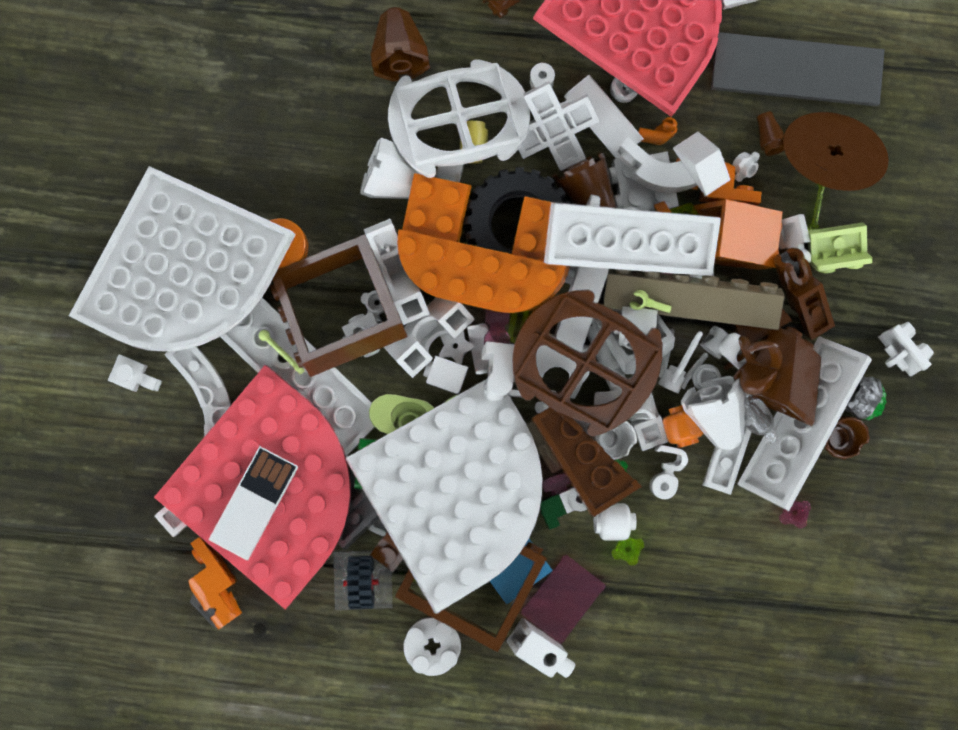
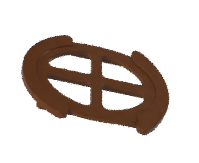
M585 289L557 295L541 304L531 313L517 335L513 349L512 364L517 388L525 400H532L536 396L554 410L576 420L590 423L587 427V433L590 436H597L620 426L630 419L649 398L660 373L663 343L661 332L658 328H651L647 335H645L635 324L618 312L593 302L595 299L594 292ZM573 317H590L602 322V327L585 352H579L552 337L549 333L552 326L562 320ZM614 330L620 331L626 337L634 351L636 368L633 376L630 378L623 377L600 364L595 359L608 336ZM542 345L548 346L576 363L575 370L560 392H553L545 384L538 371L536 353ZM588 371L596 373L622 389V393L618 398L601 405H580L570 400L572 393Z

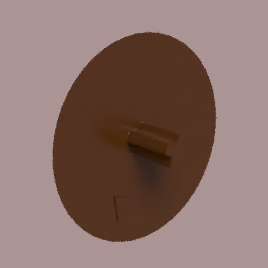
M831 112L810 113L794 120L785 132L783 144L790 163L803 176L821 186L843 191L865 189L880 181L887 171L889 159L882 140L868 126L849 116Z

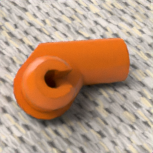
M667 117L654 130L639 127L638 132L644 138L641 142L663 145L675 136L677 121L672 117Z

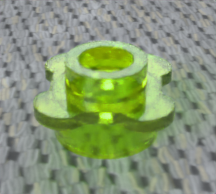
M630 537L627 540H620L616 548L612 550V556L616 560L623 559L627 561L631 566L636 565L639 561L640 550L644 548V542L640 538L633 539ZM627 546L631 548L629 552L625 550Z

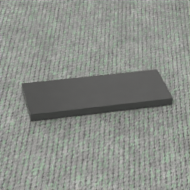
M719 32L714 52L711 90L877 107L880 104L885 49Z

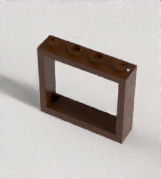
M366 234L278 269L273 277L274 284L270 285V289L275 300H280L282 306L277 307L283 323L288 322L290 328L285 331L290 344L297 347L298 351L293 353L299 368L305 367L310 377L408 337ZM363 258L388 320L309 353L287 289Z
M529 541L526 546L524 545L519 554L534 561L497 634L447 608L435 614L426 597L409 588L414 580L410 569L400 585L395 598L498 652L547 558L542 555L544 549Z

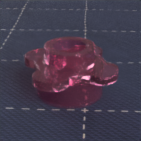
M794 501L789 511L783 509V513L779 515L780 522L784 525L788 523L794 524L799 529L806 527V520L808 519L811 505L807 501ZM794 510L797 511V515L795 516L792 513Z

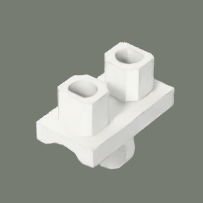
M910 322L902 325L898 324L883 332L878 338L885 345L886 348L884 350L890 356L885 361L887 367L890 368L897 364L901 371L905 370L909 376H913L932 365L929 359L934 352L928 344L921 343L917 346L911 338L916 333Z

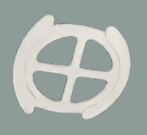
M473 60L471 67L436 73L414 82L411 81L409 76L401 77L390 99L388 123L392 140L400 155L417 172L432 178L436 175L435 166L462 165L480 161L497 155L501 161L509 159L522 145L528 133L530 108L523 96L525 93L524 89L509 72L499 67L497 63ZM462 81L481 83L496 90L502 99L463 108L456 84ZM442 86L446 88L452 108L450 112L417 120L412 119L411 113L413 108L426 93L437 87ZM505 112L508 118L498 135L485 144L475 146L472 143L467 121L471 118ZM453 123L457 126L463 147L456 151L435 149L420 141L416 133L420 130Z

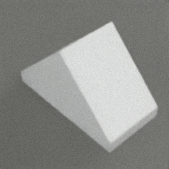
M696 132L673 148L705 197L731 180L720 149L699 132Z

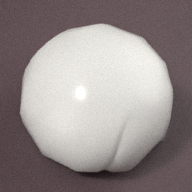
M628 421L604 434L591 436L613 460L628 456L633 445L637 443L635 428Z

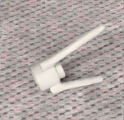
M671 328L670 331L674 335L675 330ZM698 331L678 368L670 365L669 369H667L670 352L662 359L658 376L661 378L658 383L659 385L679 394L681 388L685 389L695 369L702 365L708 357V353H703L687 374L683 371L703 335L701 331Z

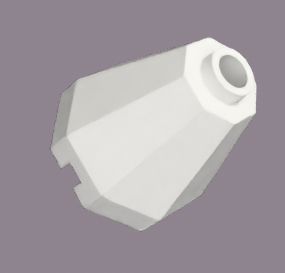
M380 138L367 165L369 168L367 173L364 174L360 194L370 198L409 199L414 173H421L417 172L405 161L392 141Z
M732 376L709 379L701 383L704 388L698 391L695 390V387L687 390L681 400L683 409L713 445L724 450H732L738 447L744 438V391L740 387L739 379L734 381Z

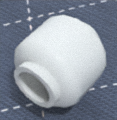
M615 503L593 518L594 532L599 533L601 539L605 541L627 540L631 530H636V514L631 513L629 506L625 503Z

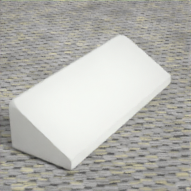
M590 75L564 95L565 99L571 102L588 94L600 122L590 126V128L616 159H620L621 155L618 153V149L627 137L637 145L644 139Z

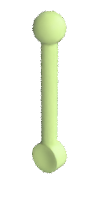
M267 330L259 332L260 340L267 341L299 374L305 371L302 367L299 368L297 362L270 337V333Z

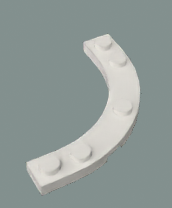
M197 346L190 349L168 351L164 355L184 376L197 396L205 419V437L231 406L230 397L224 382L215 367ZM166 507L162 508L155 515V518L172 537H176L187 527Z

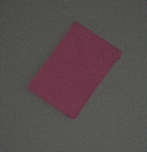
M565 554L528 604L522 608L521 614L559 644H562L595 599L604 591L606 585Z

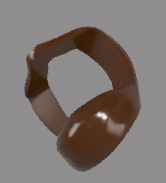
M740 336L738 338L739 345L747 361L739 377L740 387L746 394H763L773 386L783 361L781 350L774 342L758 341L750 344L749 338ZM768 348L771 355V364H761L753 357L751 352Z

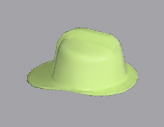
M386 394L372 402L369 409V418L375 428L382 433L389 434L431 411L434 407L424 400Z

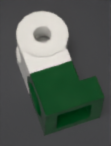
M573 487L545 498L540 503V512L549 530L560 526L558 517L574 510L580 512L587 510Z

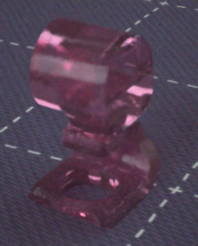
M486 309L485 324H489L490 329L484 336V345L487 341L510 344V336L505 330V325H509V313Z

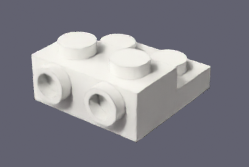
M668 151L650 155L660 162L670 163ZM620 159L613 160L612 167L608 168L611 185L616 184L618 194L614 195L616 208L628 209V206L638 210L655 211L654 204L665 201L669 209L678 208L679 204L676 193H662L644 188L632 180L633 175L638 169L635 167L629 168Z

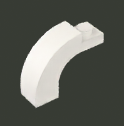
M629 137L620 145L618 153L621 155L619 157L620 160L629 168L635 167L638 169L633 175L632 180L644 188L662 193H676L697 186L682 161L674 163L660 162L648 155Z
M391 219L364 229L403 325L429 315L430 313L419 287L406 274L400 261L397 245L398 236Z

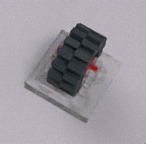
M373 550L333 552L335 610L393 608L392 571L370 556Z

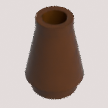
M765 112L757 116L761 150L765 152L766 156H773L785 151L783 144L785 134L774 118L773 112Z

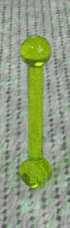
M819 184L812 224L807 228L808 231L820 229L817 223L825 187Z

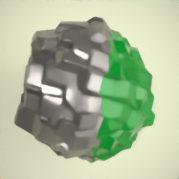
M863 376L845 410L861 420H871L874 417L881 416L885 409L887 396L881 381L873 376Z

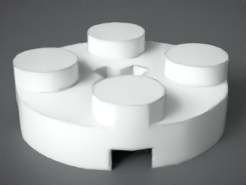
M425 617L418 620L409 629L404 640L406 660L417 673L428 676L441 675L449 671L457 663L461 652V639L458 631L433 617ZM434 638V642H440L441 645L434 654H431L430 650H425L424 645L428 644V639Z

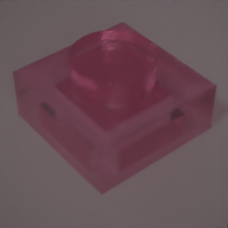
M564 472L542 480L544 492L550 491L552 496L567 491V485L570 484Z

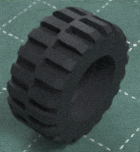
M515 167V171L508 172L507 169L500 170L498 175L494 177L492 175L484 179V183L481 186L475 188L471 200H468L464 217V231L468 245L512 254V250L502 246L492 232L491 221L496 209L502 203L509 200H524V196L553 203L570 204L565 199L566 193L561 187L557 188L554 185L555 180L549 176L547 178L540 176V171L532 169V172H526L524 167Z

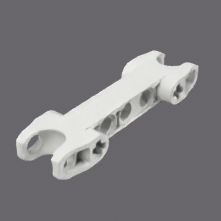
M591 194L586 205L600 206L601 198ZM628 206V209L638 210L636 208ZM577 266L568 292L585 289L591 290L595 294L593 302L598 303L609 268ZM573 317L558 322L554 335H550L579 352H585L589 345H585L584 342L593 318ZM545 345L540 346L537 350L536 364L541 378H543L547 370L553 367L565 369L569 373L570 378L576 368V363L573 360ZM590 371L584 374L570 398L575 399Z

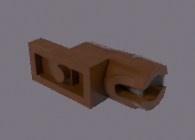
M789 248L784 253L777 255L774 258L777 274L785 291L789 306L799 314L805 336L813 340L835 327L823 284L813 277L809 262L805 259L803 252L799 248Z

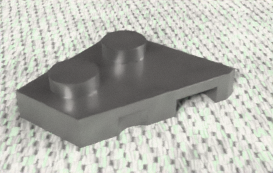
M350 469V510L342 536L338 542L343 549H348L380 518L364 490L354 488L356 476Z

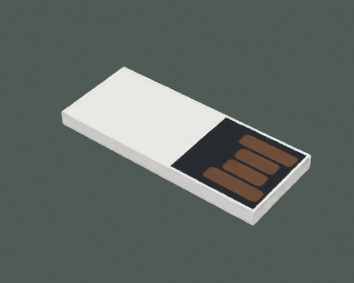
M259 446L208 540L248 561L299 466Z

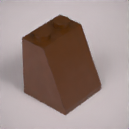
M787 327L785 330L781 328L778 330L772 329L766 341L774 342L779 346L783 361L773 386L763 394L752 396L766 407L812 427L815 422L821 356L813 350L814 345L811 342L801 338L803 334L791 327ZM768 348L761 349L756 358L761 364H771V355Z

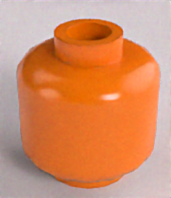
M683 406L669 409L670 415L665 416L662 420L667 441L670 444H676L677 448L698 443V438L703 435V432L685 413Z

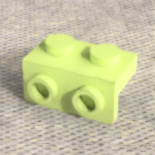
M863 222L808 231L810 237L808 251L811 255V262L809 264L816 271L832 273L838 268L859 269L864 264L872 263V256L867 253V225Z

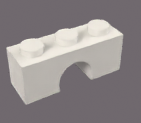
M436 297L427 305L429 315L412 321L404 327L407 338L384 347L412 378L433 359L429 354V347L437 337L449 334L455 339L475 320L461 303Z

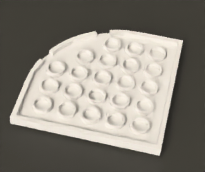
M149 166L69 316L120 342L144 350L178 351L203 345L230 331L254 309L269 287L296 234L289 229Z
M486 380L346 458L435 614L486 584L508 567L528 541L540 509L542 472L533 437L508 394L498 401L491 400L485 395L483 386Z

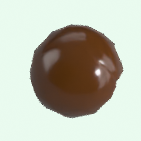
M841 416L824 449L831 456L840 459L857 456L860 454L863 445L869 443L868 427L861 419Z

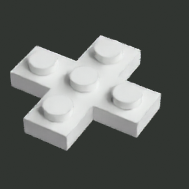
M549 81L524 93L523 96L532 112L534 120L530 121L528 133L518 149L522 158L524 159L549 147L560 171L586 159L575 133L600 122L588 94L561 106Z

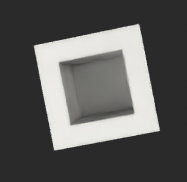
M435 356L434 362L430 361L426 365L423 376L427 377V384L459 395L468 367Z

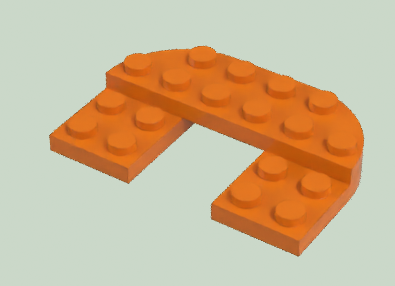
M414 173L403 228L398 231L397 245L402 266L415 285L426 293L441 299L503 313H519L533 310L557 294L568 276L570 266L547 264L544 262L551 202L524 196L512 254L459 243L471 185L435 177L428 178Z

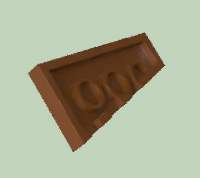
M551 407L531 418L591 517H595L642 487L573 418Z

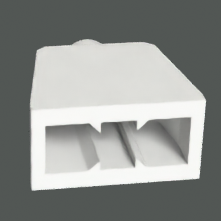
M524 618L520 620L507 639L508 645L517 657L551 678L556 672L567 678L574 670L575 663L567 658L568 653L562 645Z

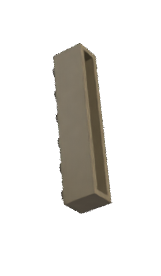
M609 269L604 306L622 310L623 306L631 307L629 305L631 301L643 304V299L640 296L633 295L635 291L643 290L650 299L672 306L670 313L646 306L643 308L658 310L657 314L778 330L784 293L781 288H778V285L767 282L760 283V286L749 285L748 281L742 279H731V282L719 281V278L716 276L703 275L701 279L690 277V274L673 273L669 275L661 274V272Z

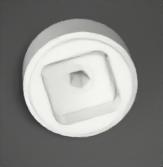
M614 78L610 85L611 95L615 100L622 103L632 101L638 94L617 78Z

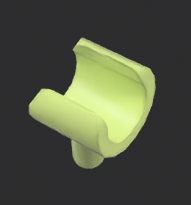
M643 290L633 293V295L640 296L643 299V304L632 301L629 303L634 310H641L646 306L670 313L672 307L650 299Z

